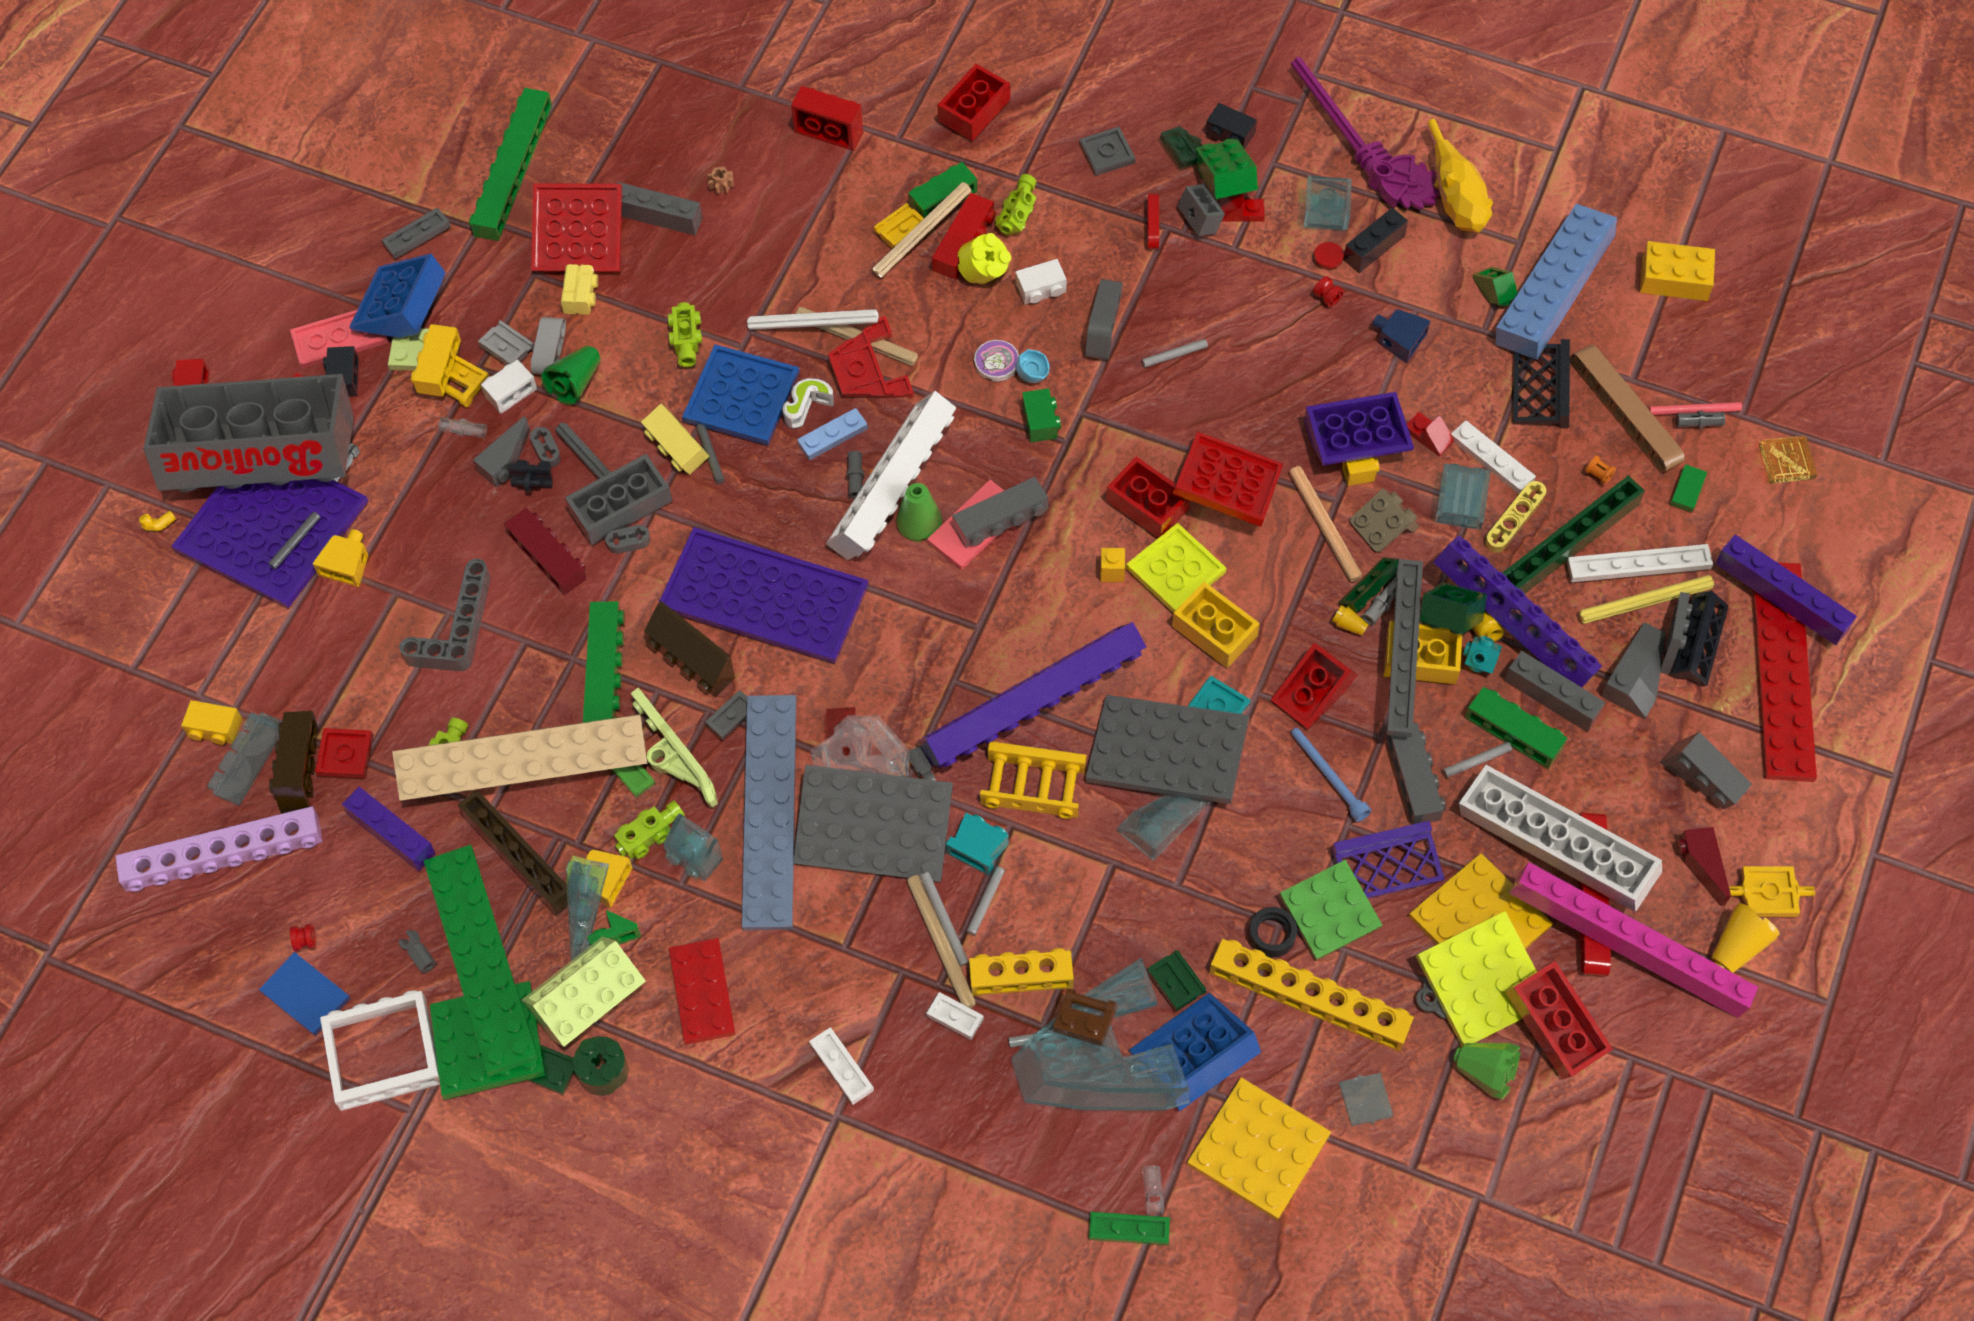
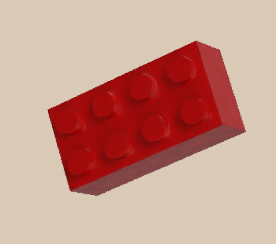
M1556 961L1544 965L1505 990V993L1562 1080L1574 1076L1613 1050Z

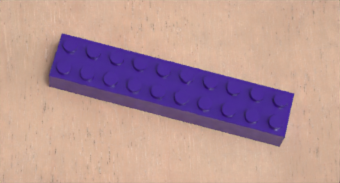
M1133 622L1120 625L916 742L924 752L931 767L938 766L941 768L944 766L945 768L957 761L955 758L957 755L962 756L965 754L966 756L977 750L976 745L978 743L980 745L983 743L987 744L998 738L997 733L999 731L1001 733L1004 731L1008 732L1019 726L1018 721L1020 719L1023 721L1040 714L1038 709L1050 708L1060 702L1059 697L1071 696L1080 691V685H1090L1101 679V673L1104 675L1122 667L1120 662H1130L1142 655L1140 651L1145 649L1146 645Z

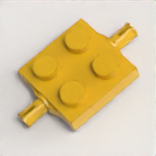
M1743 866L1741 869L1742 886H1729L1731 896H1742L1745 905L1756 910L1758 917H1798L1800 914L1798 902L1800 896H1815L1814 886H1799L1795 879L1794 866Z

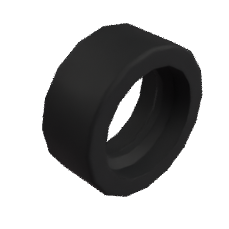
M1265 907L1257 911L1251 919L1248 930L1249 942L1253 949L1262 951L1269 958L1281 957L1287 954L1294 946L1297 935V925L1292 915L1278 907ZM1265 920L1280 921L1287 928L1288 935L1286 940L1279 945H1270L1263 942L1258 936L1259 925Z

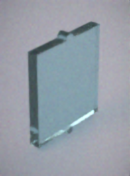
M1381 1073L1364 1077L1358 1075L1355 1079L1339 1082L1351 1126L1369 1122L1374 1124L1375 1121L1393 1117Z

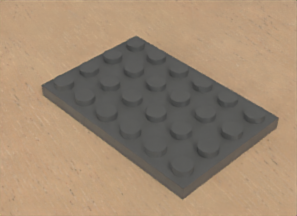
M1106 695L1086 774V782L1232 804L1250 720L1249 715Z
M805 765L794 864L906 878L914 875L920 876L925 872H929L933 881L941 882L953 782Z

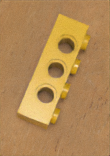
M1057 948L1044 953L1031 950L1025 954L1018 955L1006 952L1000 954V956L989 957V955L980 954L974 958H969L973 996L1073 988L1074 978L1071 950L1065 951L1064 949ZM1048 965L1051 966L1053 970L1050 972H1043L1040 970V968L1042 966ZM1019 967H1023L1028 970L1025 974H1018L1015 972V970ZM998 969L1002 971V974L992 976L990 971Z

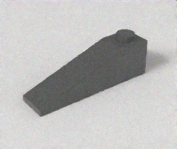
M1644 622L1608 680L1601 697L1646 719L1657 699L1666 633Z

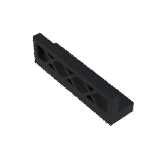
M1712 590L1692 594L1690 602L1692 609L1689 618H1686L1690 620L1686 634L1683 633V635L1687 636L1683 650H1678L1671 671V675L1674 678L1691 677L1701 687L1708 686L1729 607ZM1715 605L1719 608L1717 616L1714 609ZM1710 623H1711L1712 630H1713L1712 636H1711L1710 630H1709V625H1710ZM1704 644H1706L1707 655L1704 652ZM1699 663L1702 669L1701 675L1697 672Z

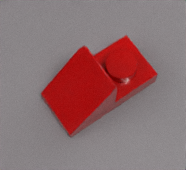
M1242 193L1228 196L1220 201V208L1225 213L1222 222H1264V199H1244V194Z
M1418 412L1407 423L1410 436L1439 457L1454 443V438L1440 416H1437L1432 421Z

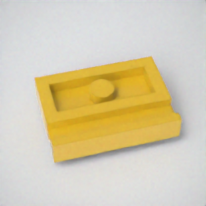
M906 203L876 224L874 232L878 233L880 238L893 249L924 218Z

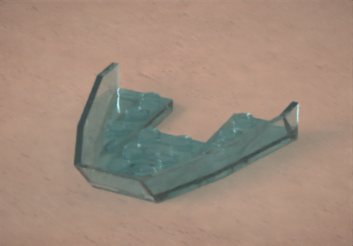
M1142 958L1084 994L1085 996L1105 1002L1109 1000L1117 1002L1118 1005L1114 1018L1157 1005V999ZM1075 1003L1072 1006L1073 1009L1101 1017L1105 1013ZM1056 1016L1011 1058L1024 1101L1027 1103L1079 1110H1167L1190 1103L1189 1088L1173 1043L1122 1058L1112 1026L1109 1028L1103 1046L1053 1032Z

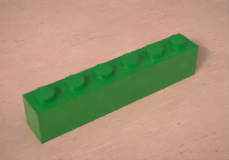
M618 601L590 602L583 722L616 718V710H620L621 699L620 695H617V689L622 687V676L618 674L619 667L623 666V654L620 652V646L624 645V632L621 631V624H625V611L620 609Z

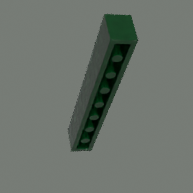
M1629 475L1502 573L1516 588L1521 589L1526 594L1566 563L1568 557L1575 556L1639 506L1645 490Z

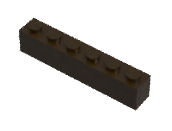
M477 789L458 804L465 820L555 916L575 901L571 888Z

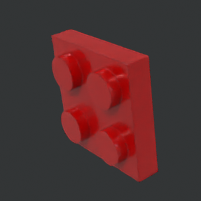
M323 728L315 770L316 775L366 778L373 740L372 731Z

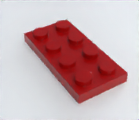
M719 938L669 947L685 1045L736 1035Z

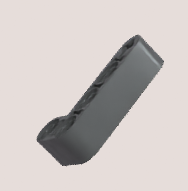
M1106 279L1100 280L1088 326L1086 357L1103 360L1109 359L1112 332L1121 301L1123 282Z

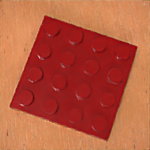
M533 183L531 271L565 273L566 266L571 264L578 266L591 265L593 266L594 273H621L622 184Z
M1197 431L1173 494L1261 527L1284 464Z

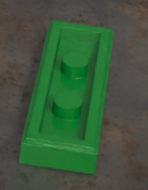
M1104 1212L1090 1213L1089 1240L1169 1246L1170 1217Z

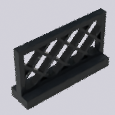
M1561 339V344H1547L1538 358L1544 364L1538 371L1530 366L1536 359L1530 358L1525 362L1519 357V353L1514 352L1513 425L1560 424V428H1569L1570 339ZM1545 352H1556V356L1550 361L1546 360L1542 355ZM1525 369L1533 374L1526 381L1519 376ZM1547 369H1551L1556 373L1550 380L1541 375ZM1536 378L1544 383L1538 390L1530 385ZM1548 387L1556 393L1549 400L1541 394ZM1524 388L1533 393L1526 400L1518 395ZM1536 397L1544 402L1538 409L1529 404ZM1549 406L1555 411V416L1545 417L1541 412ZM1524 407L1532 412L1528 417H1518V412Z

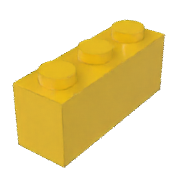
M430 324L428 333L424 334L423 349L419 351L417 356V368L412 371L411 382L414 384L417 393L444 396L461 342L457 328Z

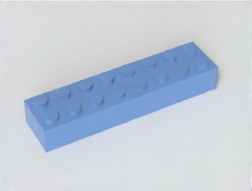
M1575 204L1497 325L1496 345L1536 360L1539 358L1614 239L1617 217Z

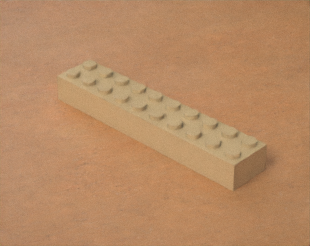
M641 714L392 751L400 800L648 763Z

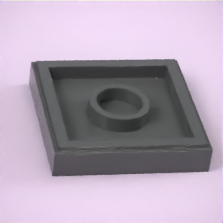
M1120 127L1079 139V144L1095 176L1135 164L1136 158Z

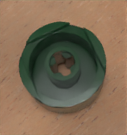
M598 1036L585 1039L580 1043L573 1057V1069L580 1084L593 1095H610L627 1080L629 1073L627 1059L620 1044L611 1038Z

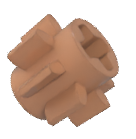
M724 166L714 167L712 173L707 174L709 189L714 188L716 194L728 193L729 188L734 187L733 172H727Z

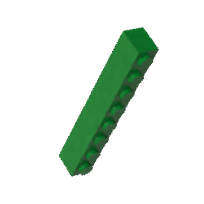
M524 88L522 95L518 96L516 110L510 116V125L504 131L502 145L497 148L496 160L490 166V175L488 180L484 181L482 195L478 197L476 210L469 219V226L472 228L474 237L494 241L500 240L552 108L549 92Z

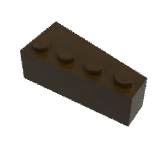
M313 711L284 712L283 720L278 724L280 738L275 743L277 757L276 760L272 761L274 775L273 779L269 780V791L271 794H274L281 814L310 807L308 798H313L314 788L312 787L311 775H315L313 755L316 754L318 724Z

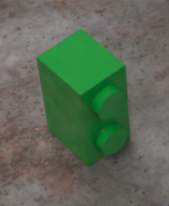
M1049 388L1022 392V406L1030 443L1057 439L1058 429H1061V421L1059 415L1055 416L1054 410H1057L1055 396L1051 397Z

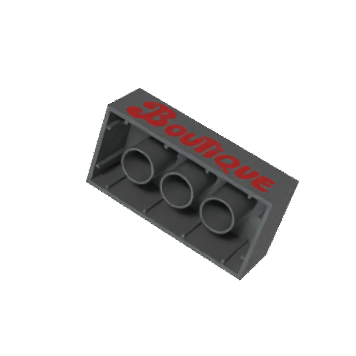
M343 374L157 387L143 449L158 491L176 489L180 492H189L196 488L213 486L233 489L244 484L269 482L272 485H283L294 480L308 479L327 482L337 477H345L354 414Z

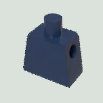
M1397 309L1389 319L1377 314L1372 326L1381 330L1379 344L1403 362L1408 363L1428 334L1431 321Z

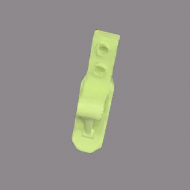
M639 688L631 693L635 699V702L632 703L639 714L645 713L648 716V719L645 721L654 732L659 730L664 737L652 746L647 753V760L654 771L659 774L669 773L695 785L698 790L702 791L707 804L712 808L716 806L718 798L715 788L704 769ZM665 756L662 762L656 763L659 757Z

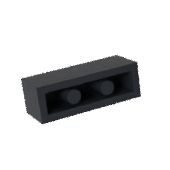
M1391 208L1346 244L1343 261L1358 273L1362 272L1405 237L1408 220Z

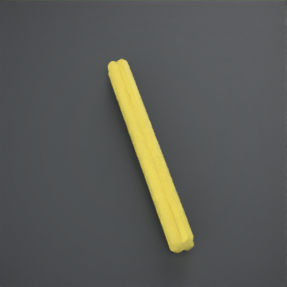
M1710 575L1615 600L1580 610L1579 618L1585 624L1676 599L1679 597L1680 591L1691 595L1712 589L1714 581Z

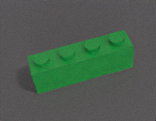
M1484 686L1468 707L1465 719L1502 742H1509L1512 748L1548 770L1563 750L1568 738L1560 730L1549 727L1539 717L1526 713L1516 703L1508 702L1496 691L1489 690Z

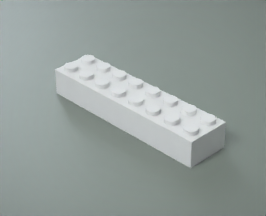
M934 391L915 404L826 542L829 547L846 560L855 556L859 557L864 551L868 552L875 543L873 538L876 534L881 533L887 524L885 519L888 515L891 516L898 507L896 502L899 497L902 498L906 489L909 487L907 485L910 480H914L920 473L921 469L919 466L932 454L930 449L933 444L936 445L942 438L943 434L941 431L953 421L954 416L952 414L956 407L939 393Z
M1485 765L1459 802L1461 816L1634 912L1637 911L1662 873L1661 859L1488 765Z

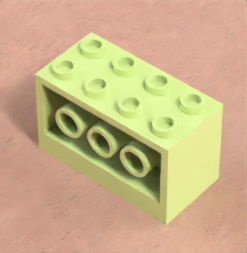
M602 936L521 1001L550 1039L564 1047L646 981L615 940Z

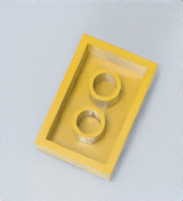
M1647 241L1642 256L1640 293L1708 301L1714 286L1715 249Z
M1203 582L1173 613L1172 627L1226 668L1258 637L1260 625L1259 622L1206 582Z
M1390 621L1387 631L1384 677H1390L1394 621ZM1419 624L1416 680L1456 685L1460 673L1462 634L1451 633L1450 629L1443 627L1432 628L1428 625Z

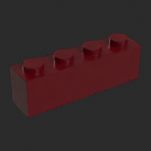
M526 507L504 523L507 534L565 596L586 580L584 573L586 567L579 558L574 559L571 556V551L564 542L560 544L556 540L557 536L550 527L546 529L542 525L543 521L536 512L532 514Z

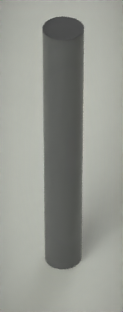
M698 424L696 429L703 448L709 455L707 459L716 484H722L725 479L705 426Z
M312 512L270 560L268 565L276 569L320 519V516Z

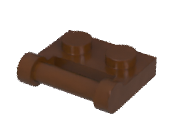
M1068 988L1054 1022L1053 1032L1103 1046L1118 1003L1111 1000L1105 1002L1076 993V990ZM1073 1003L1105 1012L1104 1016L1101 1017L1073 1009Z

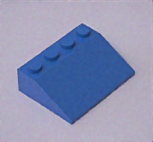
M431 253L379 266L349 328L353 331L398 338L418 334L446 272Z
M1208 993L1130 1048L1129 1052L1164 1097L1181 1111L1260 1054L1261 1050L1254 1031L1211 993Z

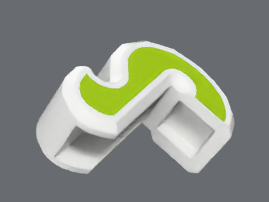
M806 378L798 381L792 389L793 403L786 401L783 406L786 425L790 428L803 426L812 401L834 406V395L831 386L820 379Z

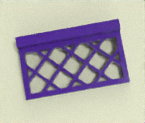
M1430 821L1335 842L1330 848L1336 864L1340 863L1342 859L1350 857L1359 862L1353 874L1358 882L1366 886L1364 893L1367 899L1445 880L1431 835L1432 827ZM1427 841L1429 851L1426 856L1413 850L1416 842ZM1399 846L1407 851L1402 862L1388 855L1393 847ZM1375 852L1383 857L1378 868L1365 861L1368 853ZM1409 854L1422 860L1417 871L1404 864ZM1386 859L1399 866L1393 877L1380 870ZM1425 862L1435 868L1436 877L1427 878L1419 873ZM1362 864L1375 872L1369 882L1356 875ZM1401 868L1414 875L1410 883L1404 884L1396 879ZM1377 873L1390 880L1387 888L1379 889L1372 885ZM1369 888L1373 890L1372 892L1366 893Z

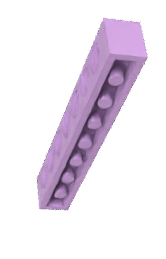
M312 806L115 855L118 879L126 892H136L147 886L164 885L171 880L188 879L195 874L203 872L212 873L219 868L227 866L236 867L243 862L259 861L275 854H287L298 848H312L316 844L322 843L323 839L319 816ZM298 830L296 834L290 835L292 831ZM274 836L272 840L265 842L268 837ZM249 842L246 847L240 848L242 844ZM225 848L223 852L216 854L219 849ZM200 854L197 859L191 860L193 856ZM175 860L171 866H167L169 862ZM146 867H150L148 871L142 873Z

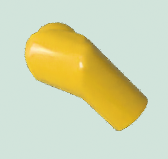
M168 511L160 518H151L149 514H144L139 518V523L146 531H162L177 519L171 511Z

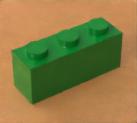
M960 162L908 192L909 206L925 218L962 182L970 187V193H977V178L963 162Z

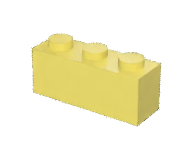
M662 404L641 421L647 428L644 433L652 441L657 439L660 443L657 447L666 457L669 454L673 457L671 463L679 471L684 469L690 475L709 457L706 451Z

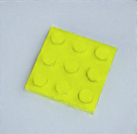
M1179 523L1175 524L1126 564V569L1173 613L1203 582L1212 585L1227 570L1219 560Z

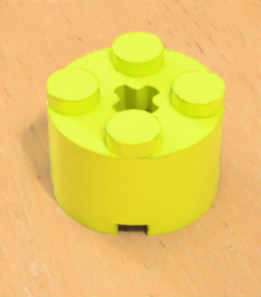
M992 233L980 235L965 243L958 252L959 271L971 283L985 284L1001 276L1006 271L1011 260V254L1007 251L1003 242Z

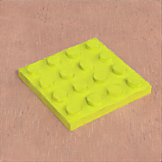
M1506 911L1415 955L1462 1047L1465 1043H1475L1522 1019L1505 993V990L1535 972L1536 969Z

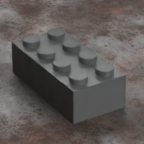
M644 454L565 497L570 514L590 544L593 545L606 538L610 531L624 528L672 502V497L668 484L648 455Z

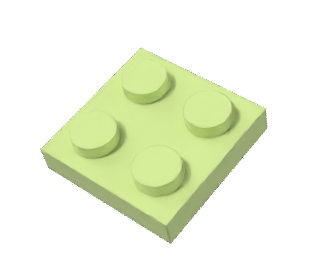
M421 328L418 334L413 336L393 337L388 361L390 370H416L418 364L417 356L419 351L423 349L424 334L428 333L429 329Z

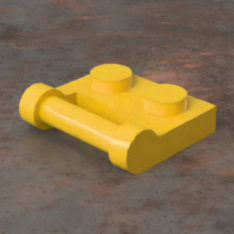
M456 356L449 379L467 390L463 393L447 384L445 393L457 399L464 407H469L474 396L482 388L481 384L485 382L489 374Z

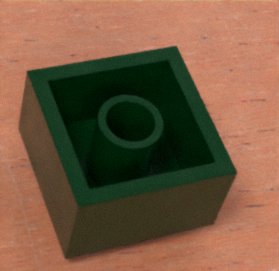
M1442 582L1423 594L1419 621L1428 623L1427 625L1432 628L1443 627L1450 629L1451 633L1464 634L1483 621L1487 594Z

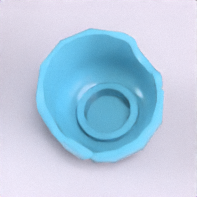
M1027 349L1019 355L1016 361V371L1025 382L1038 383L1049 374V362L1040 351Z

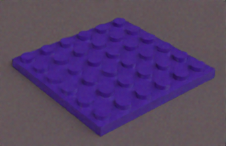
M316 479L294 480L283 485H272L269 482L244 484L233 489L218 486L171 547L175 552L289 609L315 574L316 570L313 562L332 536L342 537L368 503V498L334 480L327 482L317 481ZM311 513H317L320 519L276 569L271 568L268 565L270 560Z

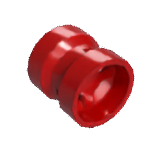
M1325 276L1317 282L1313 289V294L1318 298H1323L1324 303L1328 307H1333L1343 297L1344 290L1340 286L1333 285V280Z

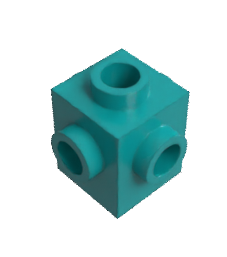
M1475 636L1473 642H1467L1463 653L1467 657L1465 664L1469 665V668L1473 671H1485L1492 674L1503 646L1493 643L1494 640L1489 637L1480 636L1479 638Z

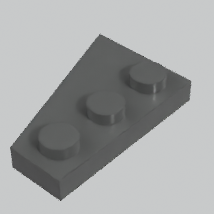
M1680 591L1669 629L1670 634L1664 651L1666 655L1661 665L1660 673L1669 675L1678 650L1684 649L1687 636L1683 635V633L1686 634L1690 620L1686 618H1689L1692 604H1688L1690 597L1688 593Z

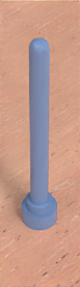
M1299 728L1292 729L1291 734L1348 803L1350 806L1349 810L1351 811L1350 815L1356 822H1361L1367 818L1372 812L1368 804L1355 798Z

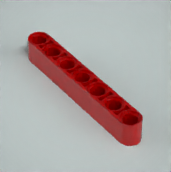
M1579 813L1580 816L1607 830L1606 814ZM1579 881V890L1609 905V897ZM1580 932L1581 973L1583 975L1609 976L1611 967L1610 948Z

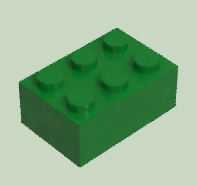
M1226 139L1221 143H1207L1202 147L1195 148L1197 172L1215 199L1258 190L1257 166L1238 139Z

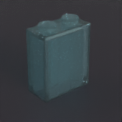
M1444 463L1434 523L1481 530L1485 517L1491 471L1479 467L1470 468L1458 464Z

